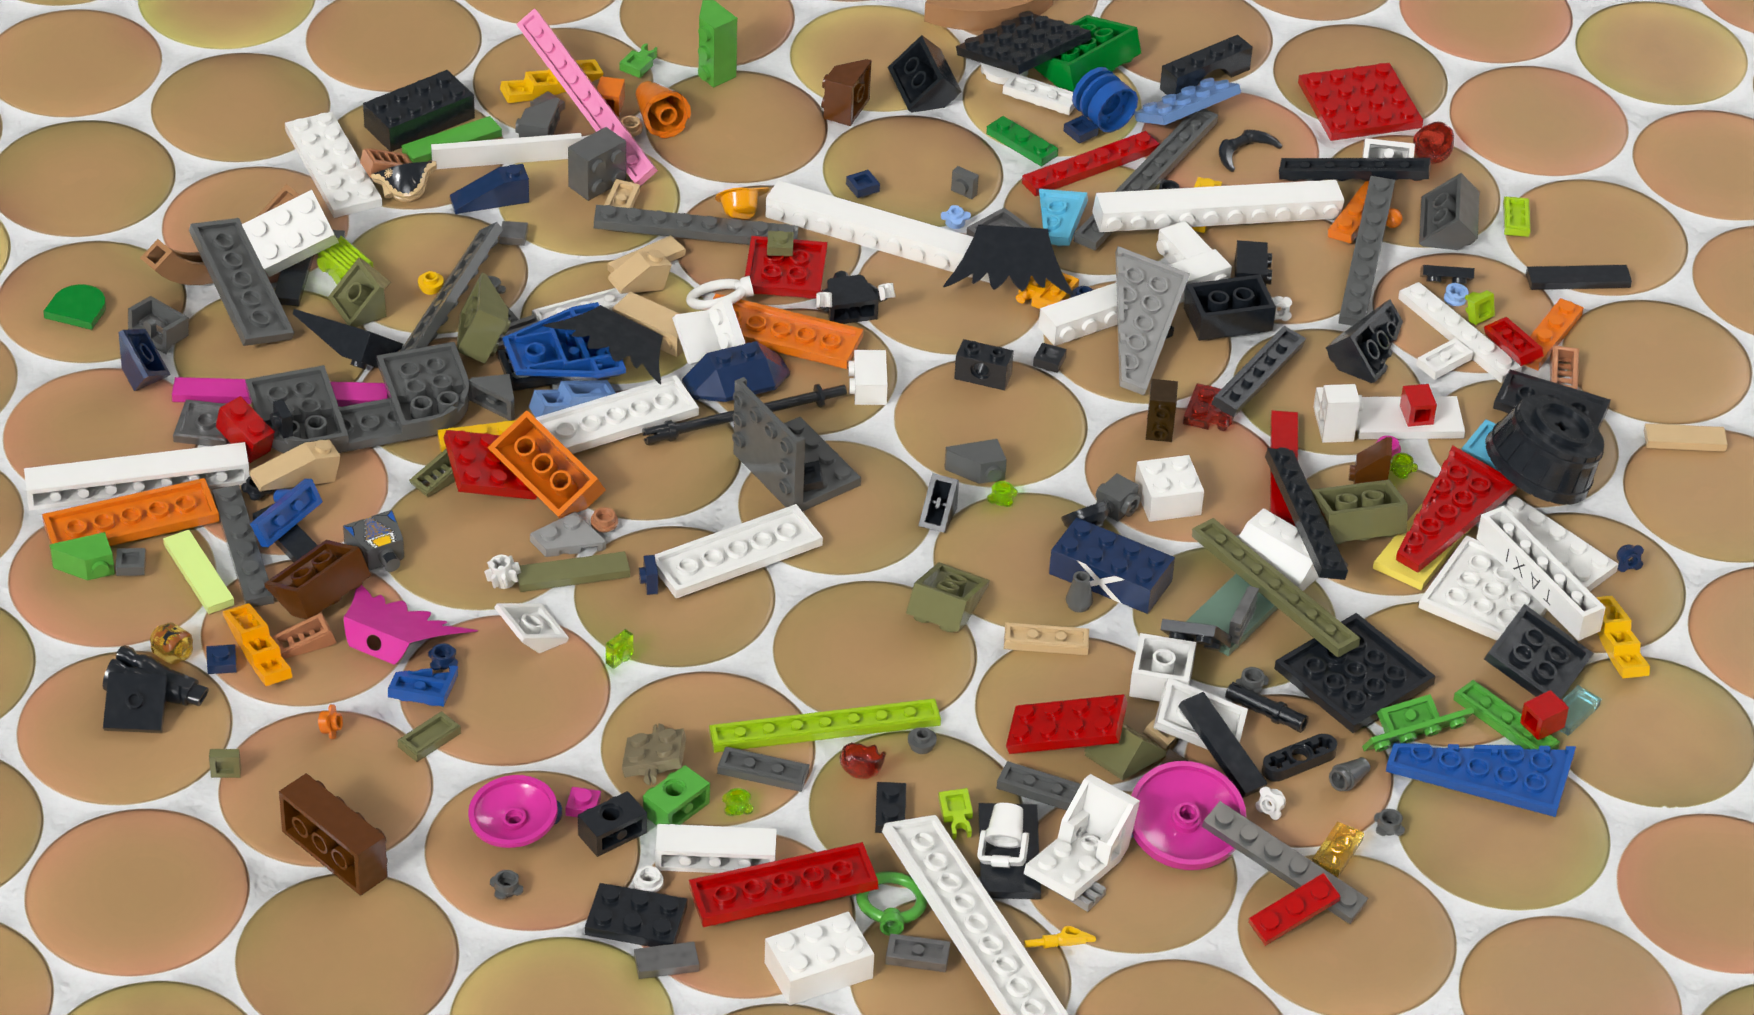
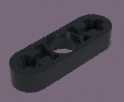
M1317 734L1272 752L1264 757L1262 774L1270 781L1279 782L1332 761L1336 756L1337 741L1329 734ZM1296 754L1304 755L1307 759L1304 761H1298L1294 759L1292 756Z

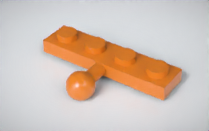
M1369 181L1364 182L1329 227V238L1351 244L1357 237ZM1390 208L1386 226L1397 228L1403 221L1402 213L1398 209Z

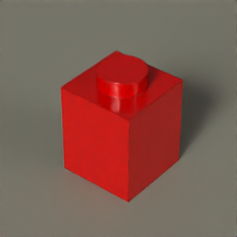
M1429 384L1403 386L1400 408L1407 426L1433 425L1437 403Z
M1549 690L1524 703L1520 723L1537 740H1540L1565 728L1569 707L1562 699H1559Z

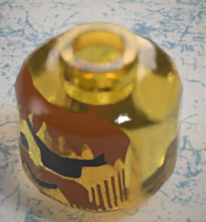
M174 623L160 625L151 634L152 653L171 665L187 660L193 652L192 635Z

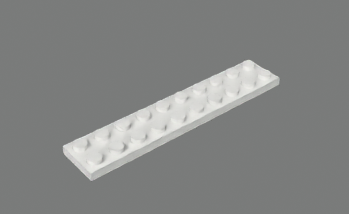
M931 815L885 823L882 833L1001 1015H1069L938 817Z

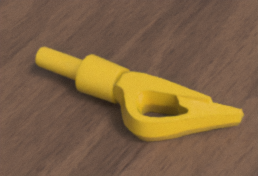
M1065 926L1058 934L1042 935L1040 939L1024 940V947L1043 946L1046 949L1057 946H1073L1086 944V942H1095L1096 937L1075 927Z

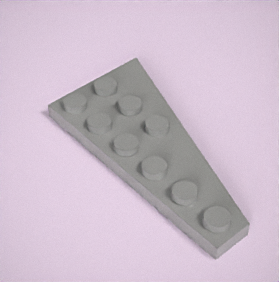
M1117 246L1115 258L1119 386L1145 395L1190 273Z

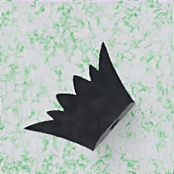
M978 225L964 257L943 286L953 285L973 274L972 283L974 284L988 273L993 290L1000 287L1010 276L1015 286L1019 290L1024 291L1030 277L1033 276L1034 280L1042 288H1045L1047 278L1059 289L1073 296L1071 288L1065 280L1056 260L1048 229Z
M602 305L575 317L542 325L555 329L576 330L571 335L573 337L590 336L588 348L600 349L609 347L610 355L616 362L630 356L635 368L643 364L649 374L661 385L659 357L663 339L662 335Z

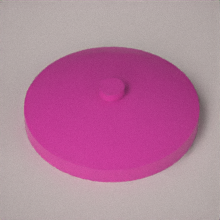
M1175 761L1153 768L1138 781L1131 795L1140 800L1132 835L1138 845L1150 857L1172 868L1201 870L1223 862L1236 850L1202 827L1203 821L1219 801L1246 818V808L1240 792L1221 772L1197 762Z

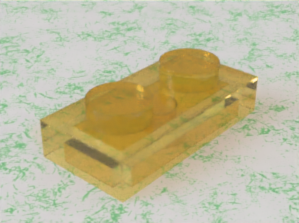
M1337 821L1312 858V862L1338 878L1362 843L1364 832Z

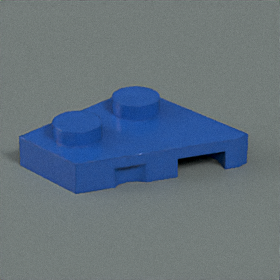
M449 666V672L434 674L432 668L395 672L388 687V698L444 707L458 677V666Z

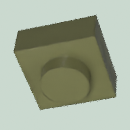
M768 231L767 255L793 256L794 232Z
M210 749L209 764L211 778H241L240 749Z

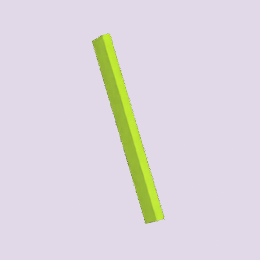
M934 698L709 725V734L713 751L716 753L723 752L725 747L741 750L909 730L919 727L941 726V717Z

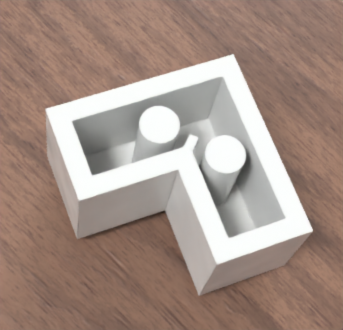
M1343 384L1316 387L1313 408L1322 443L1354 442L1355 431L1360 429L1358 412L1363 410V397L1358 395L1356 385Z

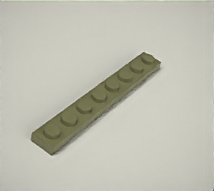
M1212 518L1192 528V537L1252 587L1259 588L1258 592L1335 656L1340 657L1359 646L1360 638L1217 520Z

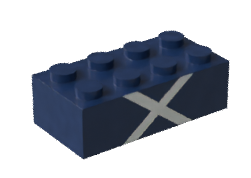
M1076 517L1051 549L1049 574L1072 583L1075 572L1085 571L1090 575L1092 592L1148 614L1172 582L1175 557Z

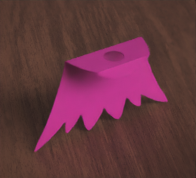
M362 585L355 589L353 602L344 615L345 635L349 647L393 665L402 658L412 642L438 636L478 631L462 627L442 626L447 621H427L431 612H407L408 608L404 601L385 604V599L382 595L373 598ZM369 635H376L380 638L381 648L376 651L369 648L367 645Z

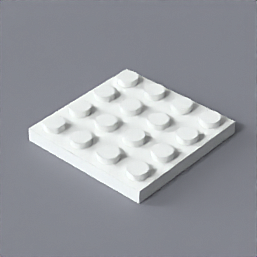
M1467 535L1421 597L1418 607L1494 640L1499 639L1524 604L1542 617L1547 612V609L1478 540Z

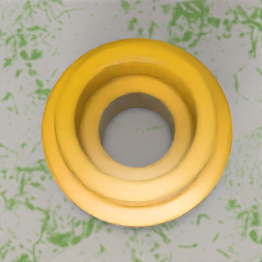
M433 271L425 272L418 278V286L423 293L428 295L437 294L444 285L442 275Z

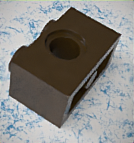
M1151 379L1146 440L1172 442L1178 381Z

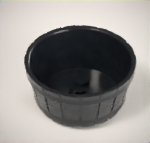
M1531 395L1519 401L1515 408L1493 427L1485 439V447L1490 460L1510 482L1534 497L1562 505L1576 504L1587 497L1593 485L1599 461L1604 453L1603 436L1597 426L1585 414L1562 400L1545 395Z

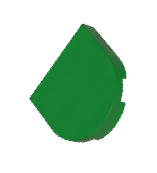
M78 284L65 287L55 294L44 309V318L92 330L106 310L105 296L101 290L91 285Z

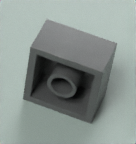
M605 127L568 147V187L589 201L611 189L616 179L626 181V140L609 128Z

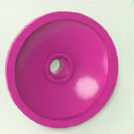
M509 775L490 781L476 792L468 809L469 822L473 832L482 841L502 848L521 847L539 840L553 827L558 814L557 800L551 788L541 780L525 775Z

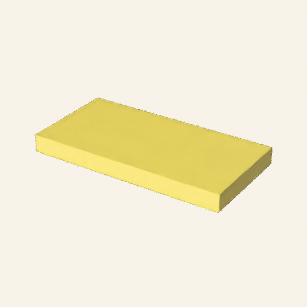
M1422 504L1407 521V532L1410 531L1417 513L1419 514ZM1468 532L1419 573L1396 560L1397 551L1407 533L1397 534L1374 561L1373 569L1422 591Z

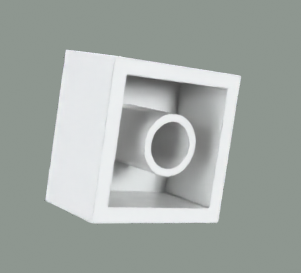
M1189 455L1137 462L1135 483L1139 485L1138 495L1149 522L1201 515L1204 489Z
M1140 633L1132 669L1129 696L1160 701L1164 684L1168 678L1190 685L1196 642Z

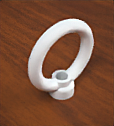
M750 276L742 277L740 280L719 279L699 285L688 293L686 297L687 305L696 310H709L722 299L730 298L731 303L734 304L743 297L754 296ZM735 289L734 292L720 298L698 300L699 297L713 291Z

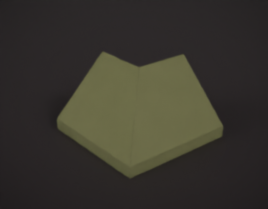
M358 258L328 298L347 325L358 327L387 317L384 291L391 282L363 259Z

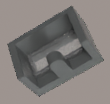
M149 296L128 308V329H146L156 349L167 354L172 345L189 336V317Z

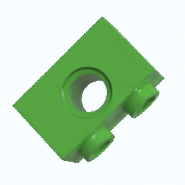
M684 765L676 772L670 773L657 786L648 789L643 795V809L647 812V819L655 825H681L710 803V783Z

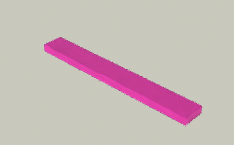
M175 377L172 402L195 400L229 403L241 396L248 404H251L245 379ZM330 382L339 407L388 398L384 383Z

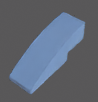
M608 380L561 381L558 389L534 390L529 408L535 417H539L609 396L616 392Z

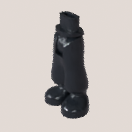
M126 645L121 646L117 651L116 659L110 661L102 685L103 689L107 691L109 672L167 675L166 701L175 704L182 702L184 706H187L189 703L200 706L209 691V688L199 685L197 679L168 668L148 655L136 654L134 648Z

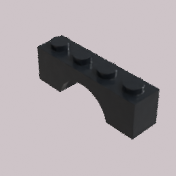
M1237 34L1162 66L1160 90L1166 95L1181 93L1182 88L1197 86L1208 73L1216 69H1221L1231 78L1249 71L1253 46Z

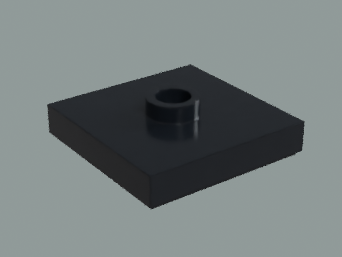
M109 672L103 721L104 731L163 733L168 683L167 675Z

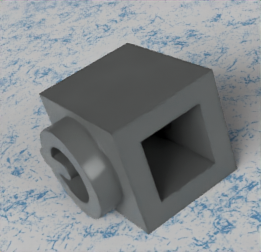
M1116 473L1105 484L1102 483L1098 487L1095 495L1097 498L1096 503L1108 500L1110 507L1108 517L1117 522L1125 515L1130 517L1134 514L1140 503V496L1138 495L1139 485Z

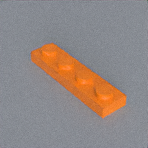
M1560 298L1530 335L1543 348L1544 356L1525 366L1538 371L1549 358L1553 345L1558 346L1580 319L1584 307Z

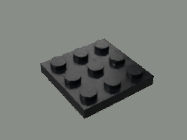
M1524 604L1487 653L1484 660L1535 697L1551 690L1561 699L1594 653Z

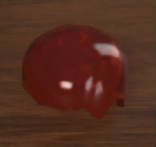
M851 742L843 746L840 754V764L850 776L866 780L880 772L885 761L886 752L883 751L879 754L876 745L866 747L865 745Z

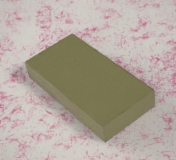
M441 711L398 739V747L418 762L461 734V726Z

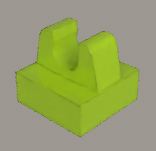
M1486 290L1482 293L1472 292L1465 296V299L1468 300V307L1465 310L1468 313L1470 323L1477 325L1495 316L1494 293Z

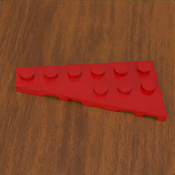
M1452 445L1449 456L1442 464L1438 477L1435 478L1419 514H1416L1410 531L1405 535L1397 551L1396 560L1419 573L1480 521L1482 514L1494 510L1517 490V486L1510 482L1501 472Z

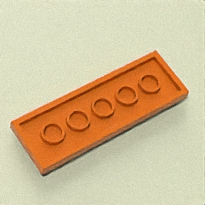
M716 293L713 299L720 298L725 295ZM742 299L732 304L745 343L757 341L772 351L847 369L849 361L854 356V350H857L863 338L864 329Z
M202 478L44 513L42 518L50 544L105 532L109 545L113 546L219 522V513L206 479Z

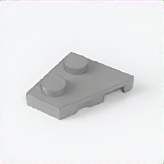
M576 512L530 533V542L545 557L559 556L561 554L581 553V548L597 547V551L606 549V541Z

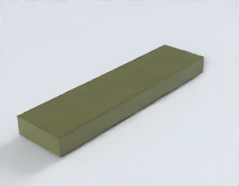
M623 551L520 565L521 573L517 574L520 592L628 578L630 577V568L626 553Z

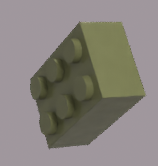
M1390 480L1312 490L1336 544H1342L1345 541L1351 540L1366 541L1373 537L1381 536L1394 537L1397 534L1407 533L1408 503Z

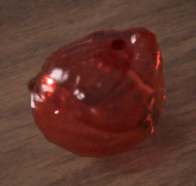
M1439 121L1422 127L1413 138V144H1415L1414 152L1418 158H1431V164L1446 160L1453 152V130L1447 124Z

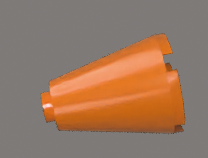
M645 81L638 86L636 99L646 129L651 134L660 138L674 137L682 132L686 127L687 119H690L691 109L687 99L682 94L652 81Z

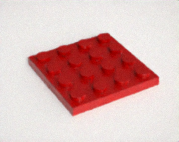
M1390 63L1299 75L1298 84L1330 141L1419 129L1423 126L1421 115Z

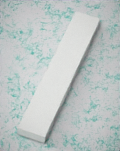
M581 133L431 144L432 161H436L437 169L562 160L568 159V147L582 140Z

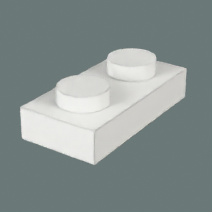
M1454 338L1418 357L1416 366L1435 380L1472 360L1473 351Z

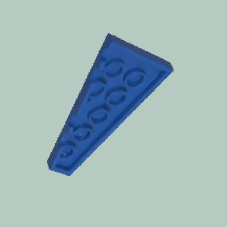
M1394 743L1387 762L1386 772L1556 817L1576 746H1566L1565 750H1551L1550 746H1539V749H1523L1520 745H1475L1474 748H1459V744H1448L1447 748H1432L1429 744Z

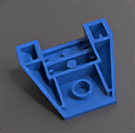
M598 302L571 307L502 337L515 375L600 380L625 374L626 367L623 360L616 362L612 359L609 347L600 349L588 348L590 336L573 337L571 335L576 330L542 326L588 312L600 306Z

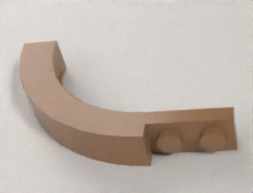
M927 0L925 2L924 22L951 29L984 31L1001 25V22L1017 18L1020 13L1025 11L1041 15L1053 5V0Z
M286 184L256 217L300 196V194ZM157 239L140 257L153 270L170 281L185 285L213 283L199 252H180L167 247Z

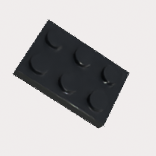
M599 883L585 924V935L648 947L676 944L687 910L688 899Z

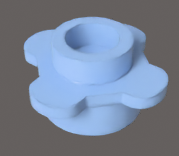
M952 205L948 211L941 213V219L945 220V224L952 229L964 227L965 221L971 218L970 212H965L957 205Z

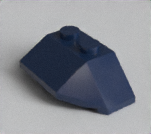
M755 341L706 353L682 378V384L694 400L702 398L708 401L727 402L733 400L735 380L744 377L747 380V387L756 395L776 390L785 378L790 376V371L781 355Z

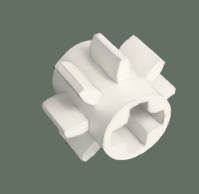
M497 555L487 562L489 569L484 572L487 581L492 582L493 588L507 589L519 581L517 574L521 573L519 563L514 562L511 555L509 557Z

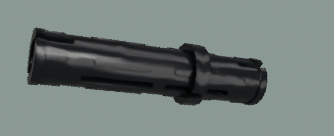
M1232 682L1226 690V699L1265 715L1275 724L1281 723L1300 733L1305 730L1308 724L1309 717L1307 715L1292 710L1284 702L1280 701L1278 703L1235 682Z

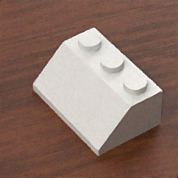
M1264 508L1246 523L1239 539L1298 588L1304 591L1319 578L1297 527Z

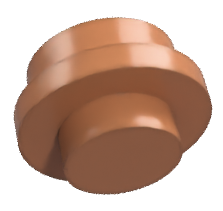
M598 508L591 516V526L599 532L612 531L618 525V517L611 508Z

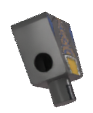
M392 510L343 525L344 544L360 548L369 570L383 566L387 572H393L399 568L400 560L404 558V542Z

